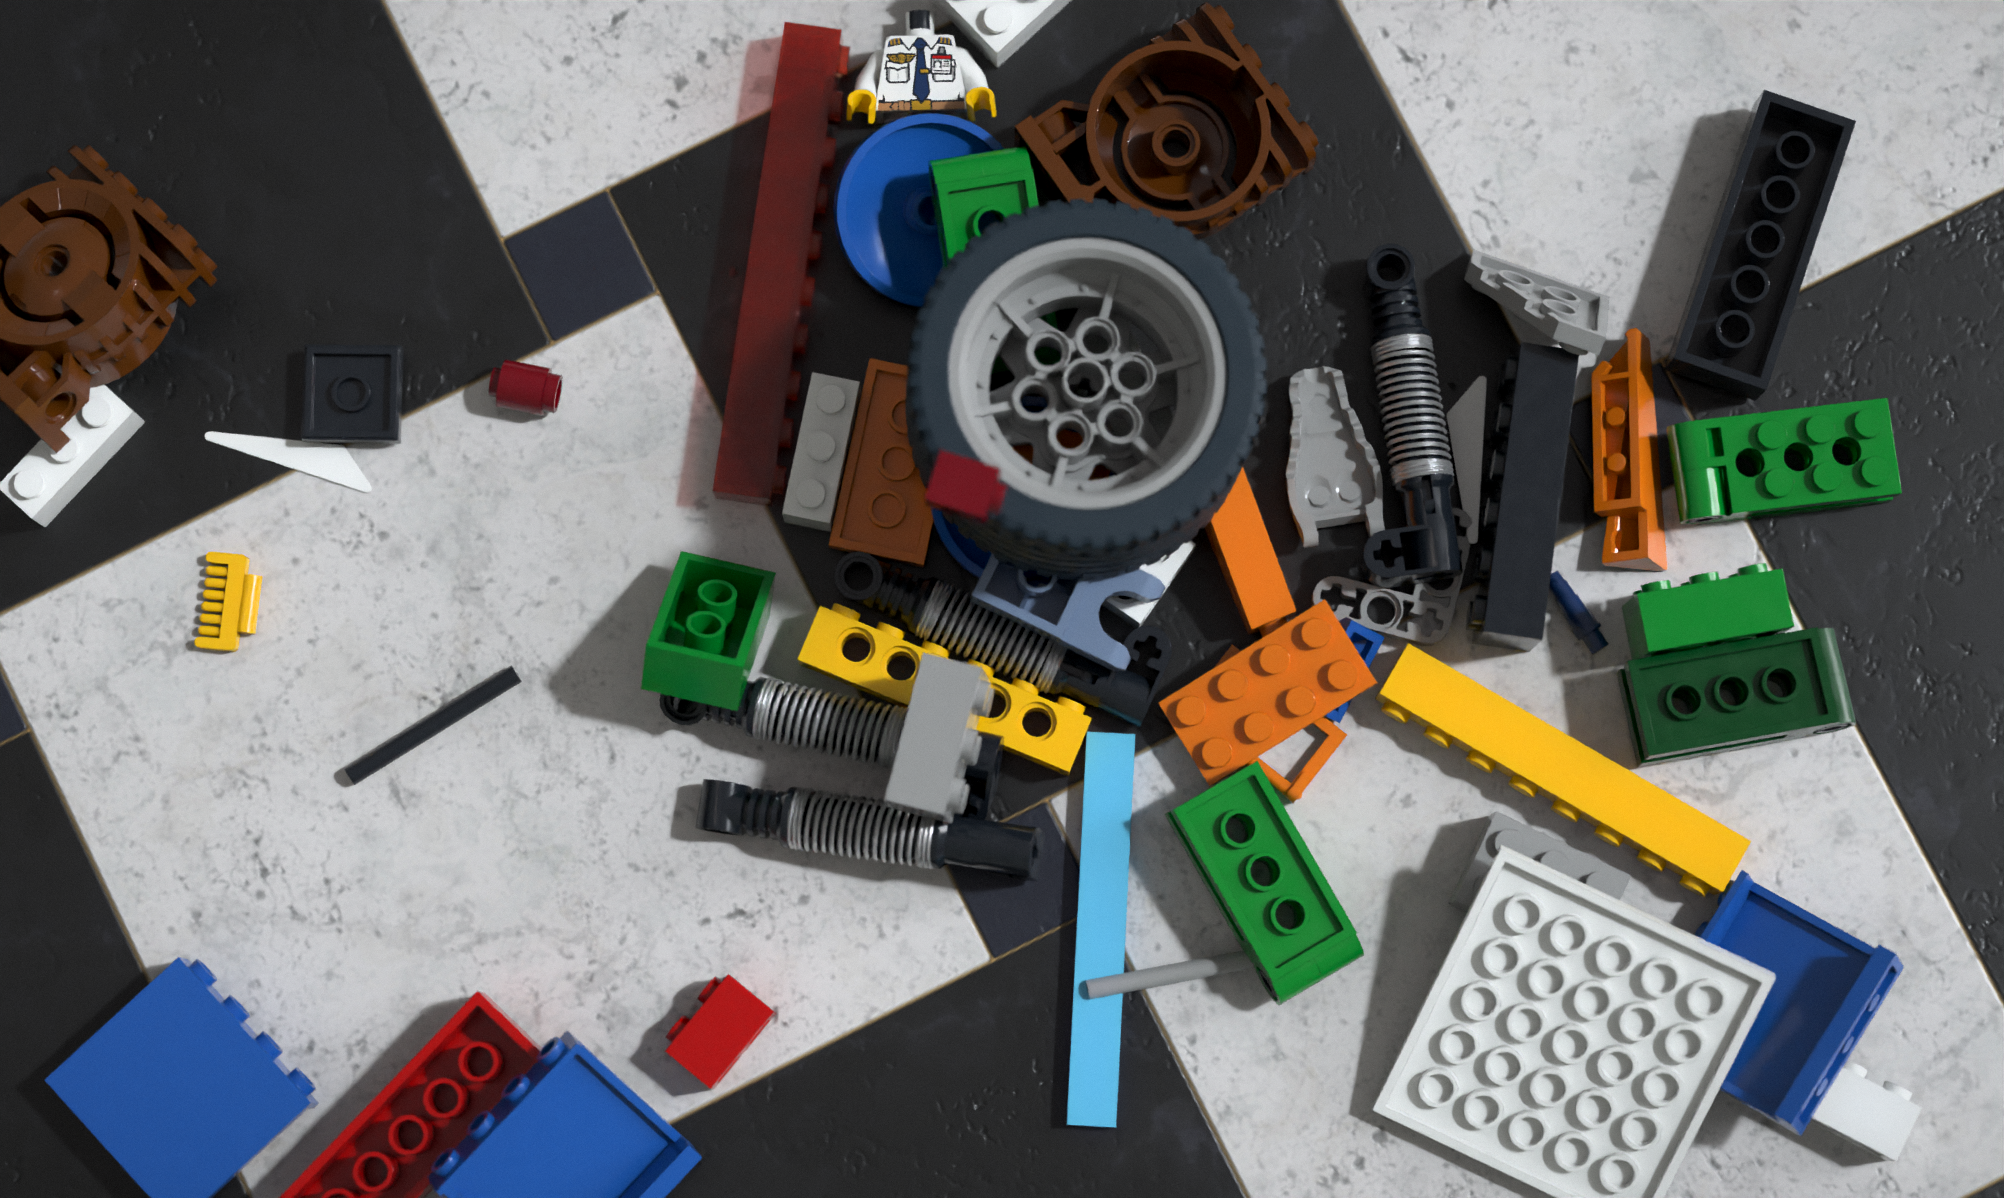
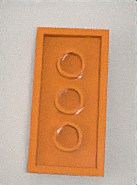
M869 358L831 531L829 548L851 553L860 551L869 553L875 558L924 568L934 522L931 508L926 506L924 500L928 488L924 487L919 476V469L915 466L912 457L913 447L909 446L905 411L908 366Z
M1324 599L1163 699L1158 704L1208 785L1212 786L1377 684V681L1328 602Z

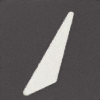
M1479 376L1447 413L1462 508L1471 517L1473 522L1468 529L1466 528L1470 544H1475L1478 541L1487 384L1485 376Z
M208 431L205 434V439L365 493H369L372 490L371 484L343 445Z

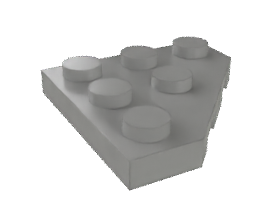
M1473 249L1464 280L1470 283L1475 290L1488 295L1515 313L1518 319L1531 324L1550 338L1560 341V347L1566 351L1577 355H1587L1588 352L1600 355L1607 334L1608 296Z

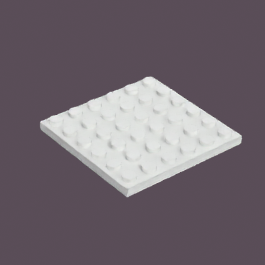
M1500 845L1373 1104L1372 1111L1556 1198H1664L1776 979L1775 973Z

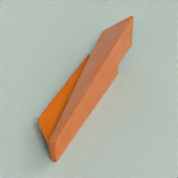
M1632 328L1625 333L1627 341L1609 362L1602 360L1591 373L1594 512L1601 517L1608 516L1602 564L1612 567L1666 571L1667 554L1650 341L1637 328Z

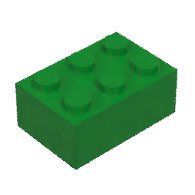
M681 551L646 643L641 689L738 711L770 617L776 572Z
M1760 563L1738 568V573L1731 574L1728 578L1724 579L1719 578L1718 572H1708L1689 577V581L1680 584L1681 586L1671 588L1670 580L1641 585V590L1633 592L1634 597L1622 606L1632 660L1776 635L1790 630L1794 627L1783 568L1768 571L1767 564Z

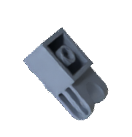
M992 553L971 596L970 602L1108 669L1126 671L1130 662L1127 647L1115 641L1104 632L1099 622L1100 607L1104 601L1116 596H1127L1144 603L1159 600L1165 590V586L1160 579L1141 569L1127 574L1125 571L1119 572L1118 576L1104 578L1103 575L1096 576L1092 580H1081V577H1073L1072 580L1059 579V575L1050 574V577H1047L1050 578V582L1047 585L1040 583L1037 587H1032L1027 583L1029 578L1023 576V570L1015 568V564L1009 561L1005 564L994 558L995 554Z

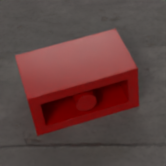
M729 974L723 981L715 976L697 998L703 1004L691 1020L683 1015L665 1037L671 1042L665 1052L708 1088L713 1090L776 1015L775 1011Z

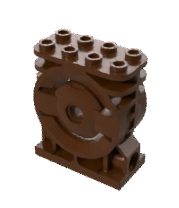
M1207 2L1196 8V14L1187 20L1181 18L1175 22L1171 31L1162 37L1156 35L1149 40L1148 46L1130 53L1116 63L1101 80L1097 89L1091 95L1088 104L1061 100L1034 119L1030 115L1015 125L1014 147L1026 146L1034 179L1051 202L1061 200L1062 203H1070V199H1084L1085 202H1093V199L1107 200L1109 204L1115 205L1116 202L1130 204V208L1138 210L1141 207L1153 211L1152 215L1158 218L1162 215L1174 221V226L1179 229L1183 226L1193 233V238L1196 240L1206 238L1221 231L1253 206L1258 207L1266 202L1267 197L1276 190L1282 191L1289 186L1292 179L1300 174L1305 175L1311 171L1317 158L1314 147L1319 145V142L1309 125L1305 121L1297 123L1287 108L1291 104L1283 89L1276 82L1269 84L1259 69L1263 65L1254 49L1248 43L1241 46L1231 32L1235 27L1228 13L1221 5L1213 8ZM1152 78H1157L1168 92L1187 93L1208 101L1225 117L1231 127L1236 143V163L1231 175V179L1237 187L1234 192H1232L1222 178L1229 157V140L1224 124L1219 116L1205 103L1192 97L1183 95L1163 96L1151 80ZM1111 104L1114 105L1127 123L1121 143V160L1123 168L1132 184L1140 193L1154 201L1171 205L1185 204L1189 211L1164 210L1150 206L1135 197L1123 184L1116 171L1113 159V141L1118 123L1107 111ZM1073 121L1080 122L1082 124L1076 127ZM1169 140H1179L1186 145L1188 152L1180 158H1173L1164 152L1162 145ZM1083 151L1085 172L1089 186L1080 185L1065 164Z
M73 145L67 151L78 164L68 176L52 165L46 173L53 181L29 188L14 196L0 207V401L56 453L71 440L61 428L89 402L90 388L101 386L123 377L149 358L163 341L171 324L175 321L174 317L178 299L188 308H191L197 302L187 290V287L197 277L210 288L218 281L212 274L217 265L197 247L198 242L180 224H171L167 220L168 216L149 197L143 199L138 195L139 191L121 172L117 170L113 173L110 169L105 171L109 164L90 145H87L83 150ZM103 235H112L115 245V255L110 243ZM114 276L121 282L117 290L111 287ZM18 308L27 317L37 322L27 321L22 318H19L17 316ZM78 318L83 321L77 326L70 323Z

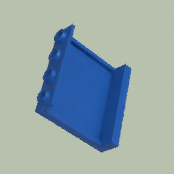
M1741 870L1736 880H1730L1724 891L1719 894L1717 900L1719 907L1710 922H1703L1694 936L1775 973L1776 979L1719 1090L1801 1136L1904 969V966L1896 953L1879 944L1877 948L1872 947L1758 885L1747 872Z
M178 957L45 1079L46 1083L150 1198H212L308 1108H315L319 1104L311 1095L316 1087L310 1079L297 1067L291 1072L278 1058L283 1053L279 1045L266 1032L262 1031L257 1035L245 1021L250 1017V1014L232 995L224 999L212 986L217 981V978L199 959L191 963L189 959Z
M567 1030L560 1038L554 1037L541 1048L537 1055L538 1061L525 1075L522 1073L518 1074L509 1081L502 1092L503 1098L490 1112L487 1110L483 1111L473 1119L466 1131L468 1135L454 1149L448 1148L437 1157L431 1167L432 1173L428 1176V1179L434 1190L440 1196L444 1194L447 1198H665L701 1160L702 1156L683 1135Z

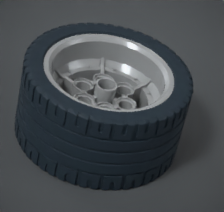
M1070 199V203H1062L1059 200L1048 202L1047 206L1041 208L1039 205L1026 208L1024 213L1019 215L1015 212L1004 217L1002 223L997 224L995 222L985 228L980 237L975 235L965 244L963 251L958 250L949 260L948 267H943L935 278V286L929 288L924 298L923 307H920L916 325L911 336L908 356L905 411L909 446L913 447L912 457L915 466L919 469V476L925 488L929 486L940 450L1001 469L1000 483L1008 485L999 514L990 512L986 525L944 511L943 515L951 525L955 523L958 526V532L967 540L971 538L975 541L976 547L985 553L990 551L995 554L994 558L1005 564L1008 561L1015 564L1017 569L1026 572L1030 569L1037 571L1036 575L1050 577V574L1059 575V579L1072 580L1073 577H1081V580H1092L1096 576L1101 575L1104 578L1118 576V573L1123 571L1127 574L1139 570L1140 566L1144 564L1150 566L1160 561L1163 555L1169 556L1177 551L1183 543L1187 544L1197 535L1199 528L1203 529L1211 521L1214 514L1218 512L1225 502L1228 493L1232 490L1255 440L1265 404L1263 402L1266 395L1267 380H1264L1267 372L1266 358L1263 357L1265 349L1262 335H1258L1259 323L1255 313L1250 311L1251 303L1246 293H1241L1239 289L1241 284L1235 275L1228 273L1226 270L1227 265L1218 255L1214 257L1210 252L1211 248L1202 240L1197 241L1194 239L1193 233L1183 226L1180 229L1174 226V221L1162 215L1160 218L1152 215L1153 211L1141 207L1138 210L1130 208V204L1116 202V205L1109 204L1107 200L1093 199V202H1085L1084 199ZM1078 308L1068 330L1065 332L1058 331L1038 318L1057 310ZM1130 323L1143 331L1160 352H1132L1129 349ZM1099 335L1106 339L1110 349L1102 354H1092L1086 350L1082 341L1088 336ZM1041 347H1052L1058 351L1061 360L1054 366H1044L1035 359V351ZM999 356L1015 379L1013 382L989 393L990 374ZM1126 370L1136 371L1142 375L1145 385L1137 390H1129L1120 384L1118 375ZM1079 389L1088 391V399L1079 398L1075 395ZM1028 394H1038L1046 400L1048 407L1039 414H1032L1023 409L1020 400ZM1174 406L1172 424L1161 441L1149 422L1148 416ZM1113 417L1123 418L1130 424L1132 432L1126 437H1114L1106 430L1105 422ZM1073 429L1081 435L1083 444L1073 450L1065 449L1059 445L1055 436L1061 430ZM1031 445L1034 451L1032 465L1018 455L1011 446ZM1097 465L1104 466L1115 475L1110 478L1088 481L1093 469Z

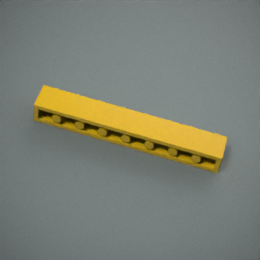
M1409 643L1402 650L1375 697L1376 700L1383 703L1381 711L1387 716L1403 724H1406L1410 719L1426 728L1423 735L1430 741L1446 749H1449L1451 744L1461 748L1468 753L1466 760L1475 767L1487 773H1492L1494 768L1511 777L1508 784L1518 792L1530 798H1534L1536 793L1549 799L1554 802L1551 810L1561 817L1577 823L1579 818L1587 821L1596 827L1594 835L1618 848L1622 842L1639 852L1636 859L1658 872H1663L1665 867L1682 876L1679 882L1680 885L1701 897H1706L1708 892L1716 895L1724 891L1751 843L1749 839Z

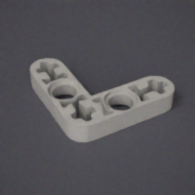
M1453 508L1454 519L1457 520V529L1464 531V536H1457L1463 573L1453 578V582L1448 589L1436 590L1431 588L1428 583L1414 584L1412 595L1340 576H1330L1322 579L1316 585L1311 595L1312 607L1323 601L1324 599H1320V594L1329 593L1332 587L1340 588V597L1351 601L1356 599V591L1362 592L1365 596L1358 607V619L1349 617L1354 607L1339 605L1334 612L1339 621L1347 617L1382 636L1419 646L1438 644L1447 635L1451 627L1471 547L1466 528L1468 529L1473 523L1471 517L1465 511ZM1384 598L1393 605L1394 617L1389 623L1384 625L1376 624L1368 617L1367 606L1373 599ZM1403 603L1412 606L1408 613L1412 617L1422 618L1427 611L1433 612L1434 621L1441 624L1440 630L1433 629L1429 636L1421 634L1422 626L1408 621L1405 624V631L1398 630L1396 627L1403 616Z

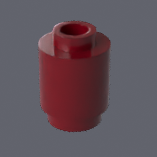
M505 360L501 368H493L489 382V396L496 397V407L541 416L545 411L556 413L561 397L563 376L553 374L552 369L548 367Z

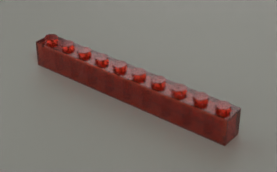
M785 22L712 490L716 499L773 507L775 494L783 495L787 466L779 465L782 447H791L794 430V419L786 417L789 399L798 400L801 372L794 371L796 352L805 353L809 326L801 324L803 306L812 307L816 278L808 277L811 259L819 260L823 231L815 230L818 213H826L829 200L830 185L822 184L825 166L833 167L836 154L837 138L829 137L832 120L840 121L844 92L836 91L839 74L847 75L850 62L851 46L843 45L841 29Z

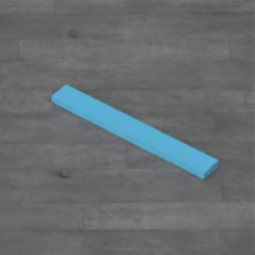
M1086 732L1066 1125L1116 1128L1123 993L1089 1000L1085 980L1124 973L1135 734Z

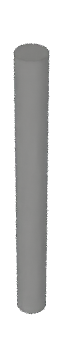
M1242 950L1085 980L1090 1000L1243 971L1255 967L1254 963H1251L1247 954Z

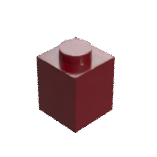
M940 450L924 500L926 506L986 525L990 512L999 514L1008 485L1000 483L1002 476L1000 468Z

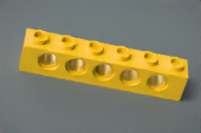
M834 603L830 610L820 606L797 658L799 665L899 707L902 706L904 709L909 707L922 654L927 653L947 659L949 657L950 651L935 643L924 640L922 646L919 647L903 640L906 633L889 624L878 622L876 628L858 621L861 614L848 607ZM852 638L865 639L871 647L869 655L859 662L846 659L843 655V647L848 640ZM898 656H906L916 665L914 674L902 681L893 679L887 672L890 661ZM968 659L967 664L982 667L989 682H991V688L995 689L994 693L1000 695L1006 704L1004 712L998 717L988 718L980 716L976 730L1004 736L1003 750L1069 776L1092 719L1083 714L1086 707L1061 696L1058 697L1056 703L1038 696L1040 688H1037L1035 685L1018 678H1014L1011 684L993 677L996 670L992 667ZM1031 712L1044 713L1051 722L1050 730L1040 737L1029 735L1022 725L1026 715Z

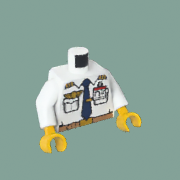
M913 10L905 14L906 35L886 37L885 47L872 53L857 77L854 91L849 94L847 99V120L851 121L852 115L856 112H864L868 114L869 124L875 122V114L877 123H888L909 115L929 113L946 114L967 120L968 113L969 121L973 122L975 121L974 113L980 109L989 110L992 118L997 116L994 93L988 88L984 73L967 49L956 47L953 35H934V13L928 10Z

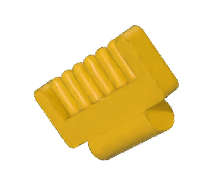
M208 552L205 558L209 563L228 567L207 566L205 569L206 574L227 577V579L206 578L204 580L206 587L222 588L225 591L204 590L202 596L205 599L221 600L224 603L203 602L201 604L203 611L220 612L222 615L203 613L200 615L199 620L202 623L219 624L221 626H199L198 633L200 635L217 636L219 638L197 637L194 643L201 649L236 652L239 648L240 633L255 635L263 577L248 574L250 560L245 555Z

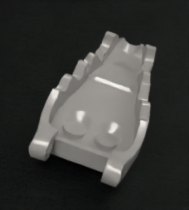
M1321 366L1297 372L1290 378L1289 382L1292 419L1289 432L1290 450L1286 469V488L1289 508L1303 547L1318 546V528L1365 521L1369 537L1385 530L1383 521V483L1380 465L1373 447L1365 439L1363 427L1354 409L1349 405L1342 371Z

